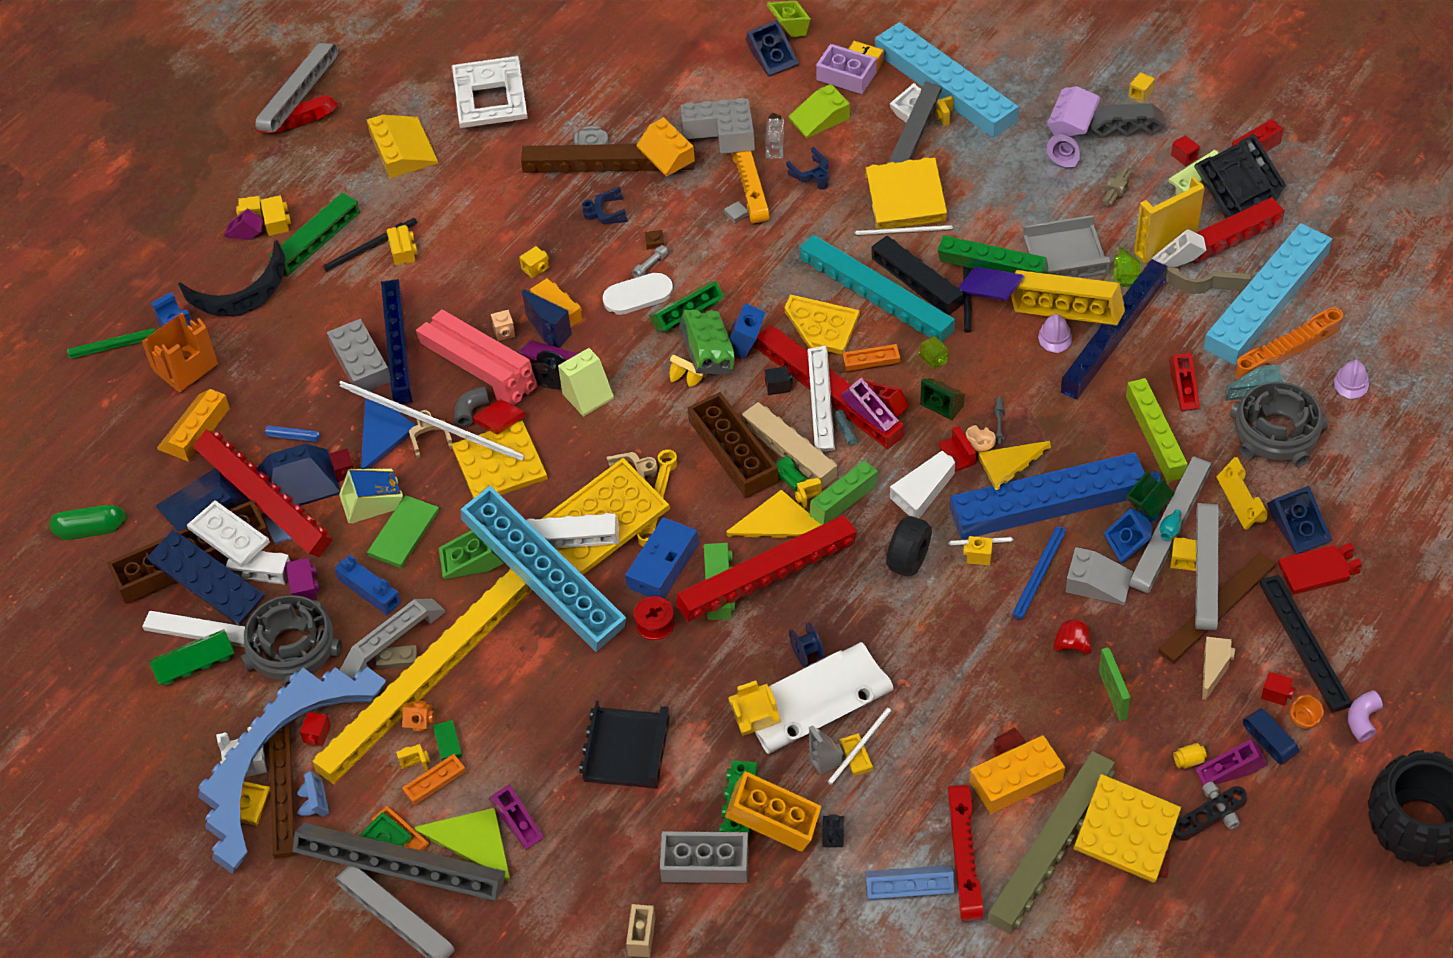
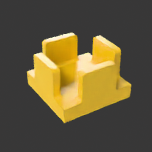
M757 681L738 686V694L728 697L742 736L781 723L777 703L770 686L768 687L767 684L758 687Z

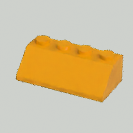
M212 389L199 394L157 449L189 462L197 452L193 446L206 429L213 431L229 411L230 407L226 395Z

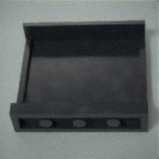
M596 700L595 707L590 710V720L592 722L591 726H587L586 737L588 742L584 743L583 756L585 758L584 761L580 762L579 773L583 775L584 782L658 789L670 721L669 707L661 706L659 713L600 708L599 701Z

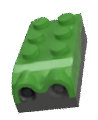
M684 310L679 329L695 372L731 375L734 367V351L719 312L711 310L701 313L698 310Z

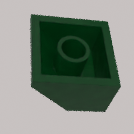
M933 378L922 379L920 405L953 420L964 407L965 394Z

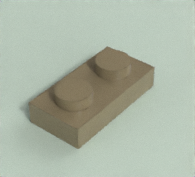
M417 646L385 648L376 655L377 670L410 667L417 658Z

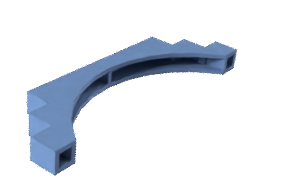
M336 667L331 672L327 671L321 680L304 668L299 673L295 671L289 679V685L286 688L283 686L276 694L278 698L266 705L263 710L265 713L262 717H256L252 722V729L240 736L237 741L239 744L236 748L231 747L225 755V761L222 764L218 763L211 772L213 775L210 779L205 778L198 787V797L214 808L205 818L207 820L205 828L221 839L212 849L214 851L212 859L233 874L246 858L247 849L240 825V796L243 781L250 764L262 746L280 728L298 716L320 707L339 703H372L384 688L386 680L370 668L366 667L363 672L359 670L353 680Z

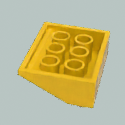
M380 115L367 119L371 138L389 179L438 164V160L418 117Z

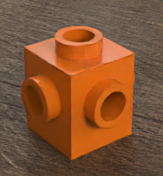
M425 701L407 703L403 707L402 727L412 728L413 731H424L434 722L435 714L432 711V704H426Z

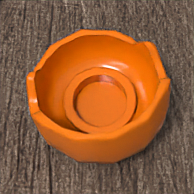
M1305 695L1295 700L1290 708L1289 716L1296 726L1309 729L1320 722L1324 715V710L1317 698Z

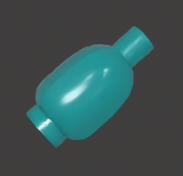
M1175 509L1173 514L1166 516L1161 522L1159 530L1160 537L1163 540L1169 541L1178 534L1182 525L1180 519L1182 512Z

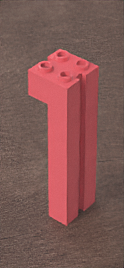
M444 310L435 314L432 317L431 323L425 322L416 329L420 344L491 385L497 400L502 399L512 405H516L522 400L524 393L528 395L538 387L529 359Z

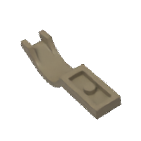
M1168 267L1167 273L1170 275L1166 277V283L1190 294H1202L1211 288L1243 291L1250 283L1251 274L1212 271L1206 278L1190 279L1181 274L1178 268Z

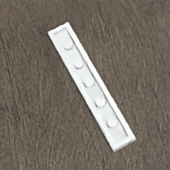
M826 346L808 349L815 448H819L822 452L835 450L828 349Z
M149 611L143 624L144 631L192 639H200L224 629L231 645L244 647V626ZM257 629L252 636L256 644L259 642Z

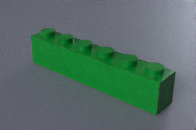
M342 192L281 245L285 254L283 274L289 276L360 214L358 201Z
M943 235L937 250L941 262L973 269L974 267L1011 273L1019 270L1047 274L1049 269L1047 258L1043 256Z

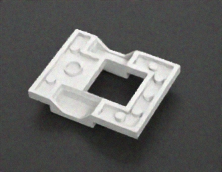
M518 56L452 65L460 128L528 119ZM506 86L507 105L475 109L474 90Z

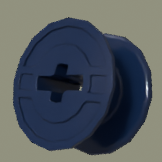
M809 622L806 624V635L798 637L794 630L789 631L792 648L803 667L808 665L807 655L814 652L820 660L825 658L821 640L815 628Z

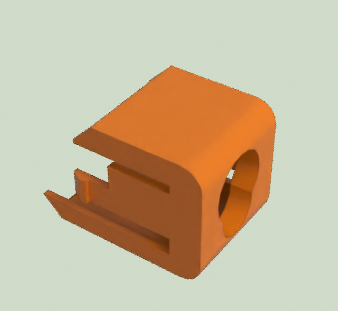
M183 313L178 314L142 340L153 371L180 393L218 365L204 323L198 318L199 325L193 320H190L191 326L187 325Z

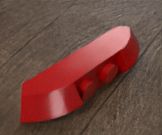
M327 95L300 103L277 131L257 130V132L278 134L318 121L330 114L337 107L338 103L331 96Z

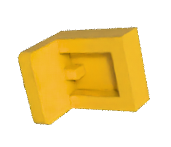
M952 96L938 99L939 102L936 104L935 114L943 126L950 124V111L953 110Z
M819 477L797 483L795 497L797 503L801 502L804 509L807 508L808 498L822 493Z
M420 744L405 747L396 752L401 769L422 763L424 772L428 771L426 763L430 762L427 751H422Z

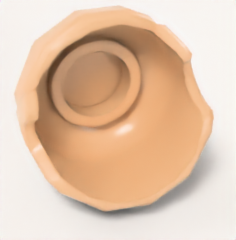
M974 425L966 431L967 439L977 452L990 450L996 442L994 432L988 430L987 427L984 430H980L977 425Z

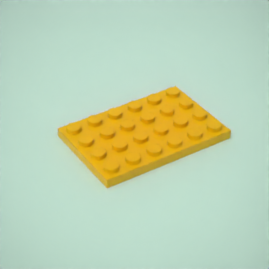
M622 458L542 519L548 517H577L588 514H616L619 522L618 544L555 548L584 575L667 512L670 506Z

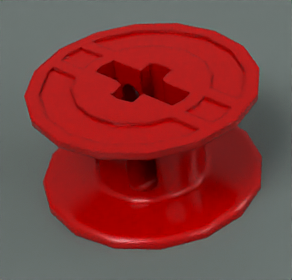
M651 596L637 604L634 609L635 627L643 638L660 640L671 634L675 625L674 610L671 603L665 598Z

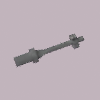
M997 397L993 413L997 417L996 442L998 445H1001L1005 441V436L1001 433V418L1005 414V409L1003 408V399Z

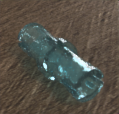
M844 410L836 411L833 417L838 424L839 433L843 435L847 446L856 445L858 439L853 431L852 423L848 421Z

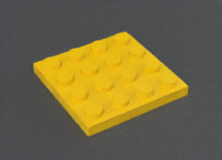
M523 420L516 422L498 435L491 431L477 435L524 455L523 460L507 456L468 439L451 444L473 499L489 486L498 494L503 495L548 479Z
M1101 774L1073 849L1155 883L1181 807Z

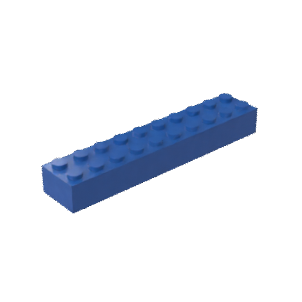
M1129 453L1007 482L1006 484L1002 483L998 490H995L993 486L951 495L950 512L960 538L963 540L969 538V536H980L1127 501L1128 499L1125 496L1145 472L1136 453Z

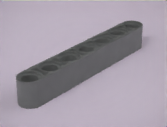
M925 81L888 163H899L912 159L940 97L942 86Z

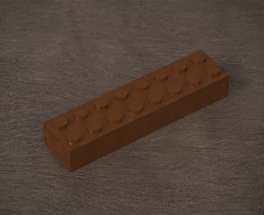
M253 500L229 510L271 541L267 527ZM188 528L178 532L221 563L228 559V557ZM163 539L107 562L125 604L177 582L147 559Z

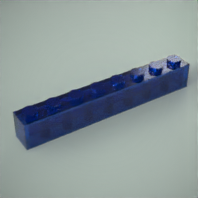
M399 279L382 281L383 310L393 401L399 404L413 403Z

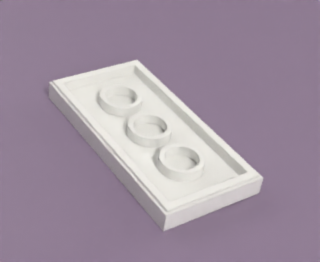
M217 501L212 502L187 524L190 531L241 568L270 543L269 538Z

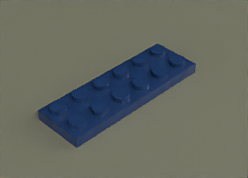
M174 529L147 557L150 563L238 626L245 621L265 598L261 591Z

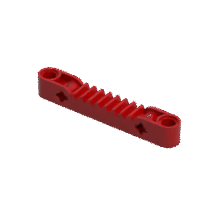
M970 785L948 786L961 922L981 921L984 918L981 884L977 879L972 841L973 835L971 834L972 801Z

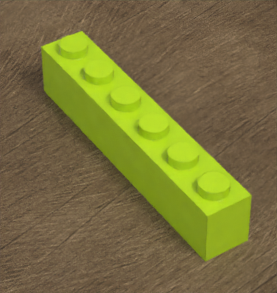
M1146 378L1128 382L1126 398L1166 481L1171 482L1182 479L1187 469V462Z

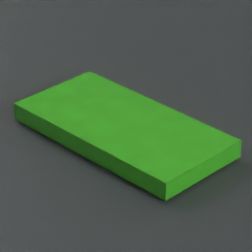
M405 495L367 551L368 556L402 569L439 513V507Z

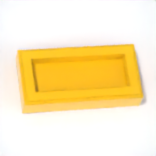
M859 733L839 739L845 758L861 741ZM863 745L848 764L853 777L873 771V765Z

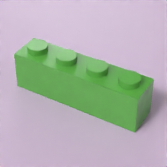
M865 461L861 462L811 500L810 517L821 525L836 518L877 486L878 470Z
M728 543L704 544L705 579L733 567H729V562H733L732 550L728 551ZM735 602L727 603L717 611L707 613L708 620L732 619L731 611H735Z

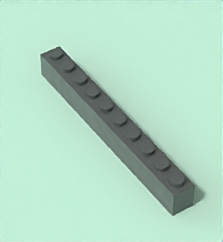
M303 823L294 834L292 852L496 901L503 891L505 871L307 823Z

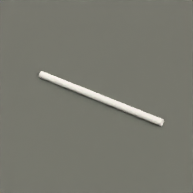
M887 708L835 771L827 781L830 785L833 784L891 712V709Z

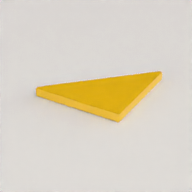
M1045 441L978 452V458L994 489L998 490L1002 483L1006 484L1014 478L1016 472H1021L1029 466L1031 460L1035 461L1043 454L1044 450H1049L1051 442Z
M780 490L727 530L726 535L728 537L738 535L744 537L771 536V538H787V536H800L821 526V524L810 517V514L785 492Z

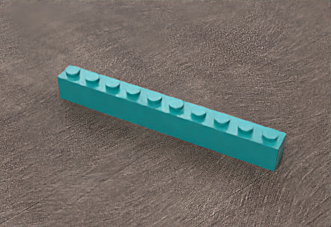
M812 235L800 246V259L804 263L826 274L832 280H836L845 288L857 293L860 297L869 300L873 305L879 306L888 314H892L900 319L903 323L912 326L916 331L925 334L931 340L942 344L954 332V318L817 236Z

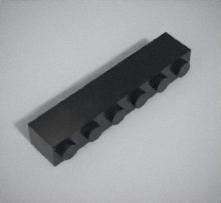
M885 236L871 246V258L937 309L950 315L963 305L964 293L961 289L956 288L933 268L924 264L921 259H918L908 249L899 245L896 240Z

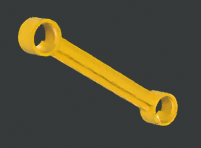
M663 450L658 454L660 469L654 490L662 498H664L670 471L677 467V455L672 450ZM665 458L672 459L671 461H668L666 463L662 462V460ZM658 519L637 534L638 543L642 547H644L649 538L642 539L641 537L644 534L653 533Z

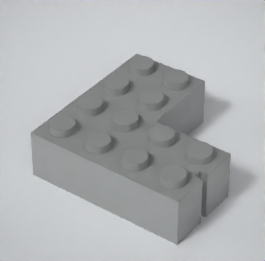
M738 98L736 100L704 101L702 103H686L681 105L683 136L686 139L718 136L720 153L755 150L749 99Z

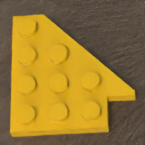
M791 294L785 305L786 315L809 349L826 346L828 352L840 355L845 352L860 316V310Z

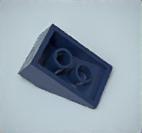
M778 20L747 32L745 40L753 56L768 77L799 65Z
M523 289L522 296L526 317L544 342L550 346L553 345L560 348L572 335L568 310Z
M1309 486L1275 498L1267 503L1275 523L1295 554L1332 541Z

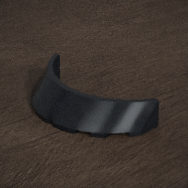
M275 240L270 262L263 274L252 285L233 294L208 295L197 292L181 282L178 285L185 300L204 312L221 316L244 314L250 309H256L265 303L277 289L284 272L285 254L279 241Z

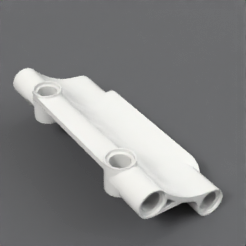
M860 642L771 685L770 688L777 703L781 723L761 729L755 733L765 752L770 754L808 734L810 726L813 725L818 729L893 691V684L890 678L876 664L866 646ZM859 691H862L866 694V700H862L859 698ZM788 727L795 730V737H791L787 733Z

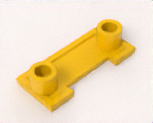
M1234 457L1216 477L1244 530H1248L1255 522L1263 523L1266 521L1267 510L1259 497L1252 498L1243 481L1245 469L1238 457Z

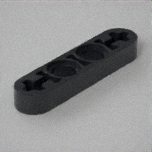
M1234 786L1176 821L1173 830L1175 837L1179 840H1188L1222 820L1225 816L1242 808L1247 803L1246 790L1243 787ZM1234 794L1241 795V800L1234 799ZM1221 803L1226 808L1223 812H1216L1213 807ZM1203 814L1207 816V821L1198 823L1195 818L1197 815ZM1179 827L1187 828V832L1180 831Z

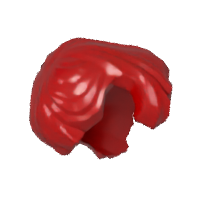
M1077 619L1063 622L1054 641L1053 649L1057 652L1063 649L1080 650L1084 655L1090 654V631L1087 624Z

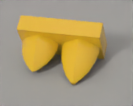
M674 354L670 359L672 362L669 373L671 382L680 379L687 369V383L689 387L697 385L703 377L706 378L708 375L696 373L692 363Z

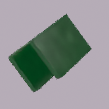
M1145 472L1125 497L1136 510L1154 519L1174 496V492L1164 480L1161 479L1157 482L1149 472Z

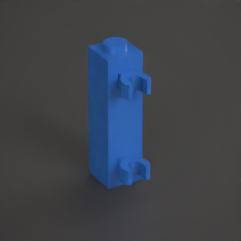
M350 554L334 568L337 579L387 616L401 604L398 591L389 586V582L371 573L356 562V559Z

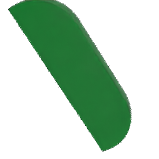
M101 505L59 512L50 518L49 527L52 534L60 537L61 540H74L114 533L117 531L116 528L123 522H126L127 515L120 507Z

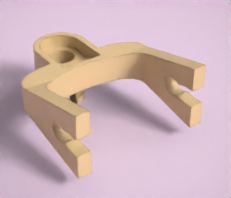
M427 410L420 411L423 414L431 416V413ZM417 419L418 425L409 430L417 459L421 457L415 438L430 430H443ZM443 430L449 445V449H452V439L450 433L446 430Z
M634 452L607 457L610 467L624 458L626 461H631L634 464L637 472L644 479L645 476L654 477L657 475V463L652 457L639 460V457Z

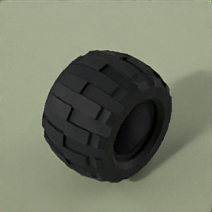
M1424 750L1412 751L1408 756L1402 754L1392 760L1378 774L1372 785L1368 800V815L1374 834H1377L1381 846L1386 851L1390 850L1396 856L1395 858L1405 863L1407 860L1416 863V866L1428 867L1431 863L1441 865L1452 861L1453 759L1446 757L1445 753L1437 751L1428 753L1424 752ZM1410 801L1430 803L1439 809L1446 823L1433 825L1419 822L1406 814L1401 806Z

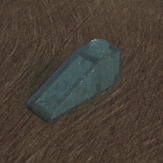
M1278 365L1258 367L1226 387L1225 401L1242 399L1249 390L1260 384L1283 382Z

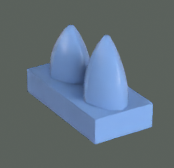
M312 771L304 774L305 782L298 790L297 795L309 797V799L300 807L297 814L307 816L317 813L322 817L329 814L322 778Z

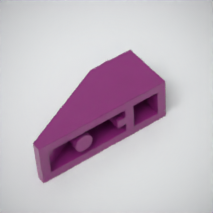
M862 377L841 394L842 398L855 412L884 433L898 421Z
M1250 739L1197 767L1196 771L1204 786L1211 781L1214 784H1219L1250 775L1268 764L1260 747Z
M510 784L488 798L500 818L525 849L544 838Z

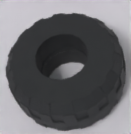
M914 516L904 517L900 520L892 535L886 557V564L891 571L907 577L918 572L931 541L932 528L927 521Z

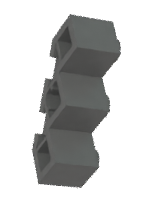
M1152 103L1101 106L1095 111L1091 120V127L1094 132L1103 138L1115 129H1118L1127 137L1139 128H1143L1149 134L1154 135L1165 127L1163 111Z

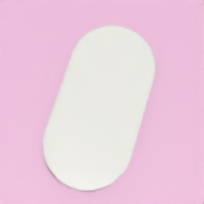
M650 273L612 285L603 294L604 307L609 312L612 311L623 315L662 303L673 292L672 281L664 274Z

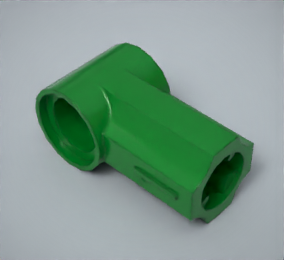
M785 456L775 463L778 467V479H782L794 492L797 491V483L807 480L796 469L790 457Z

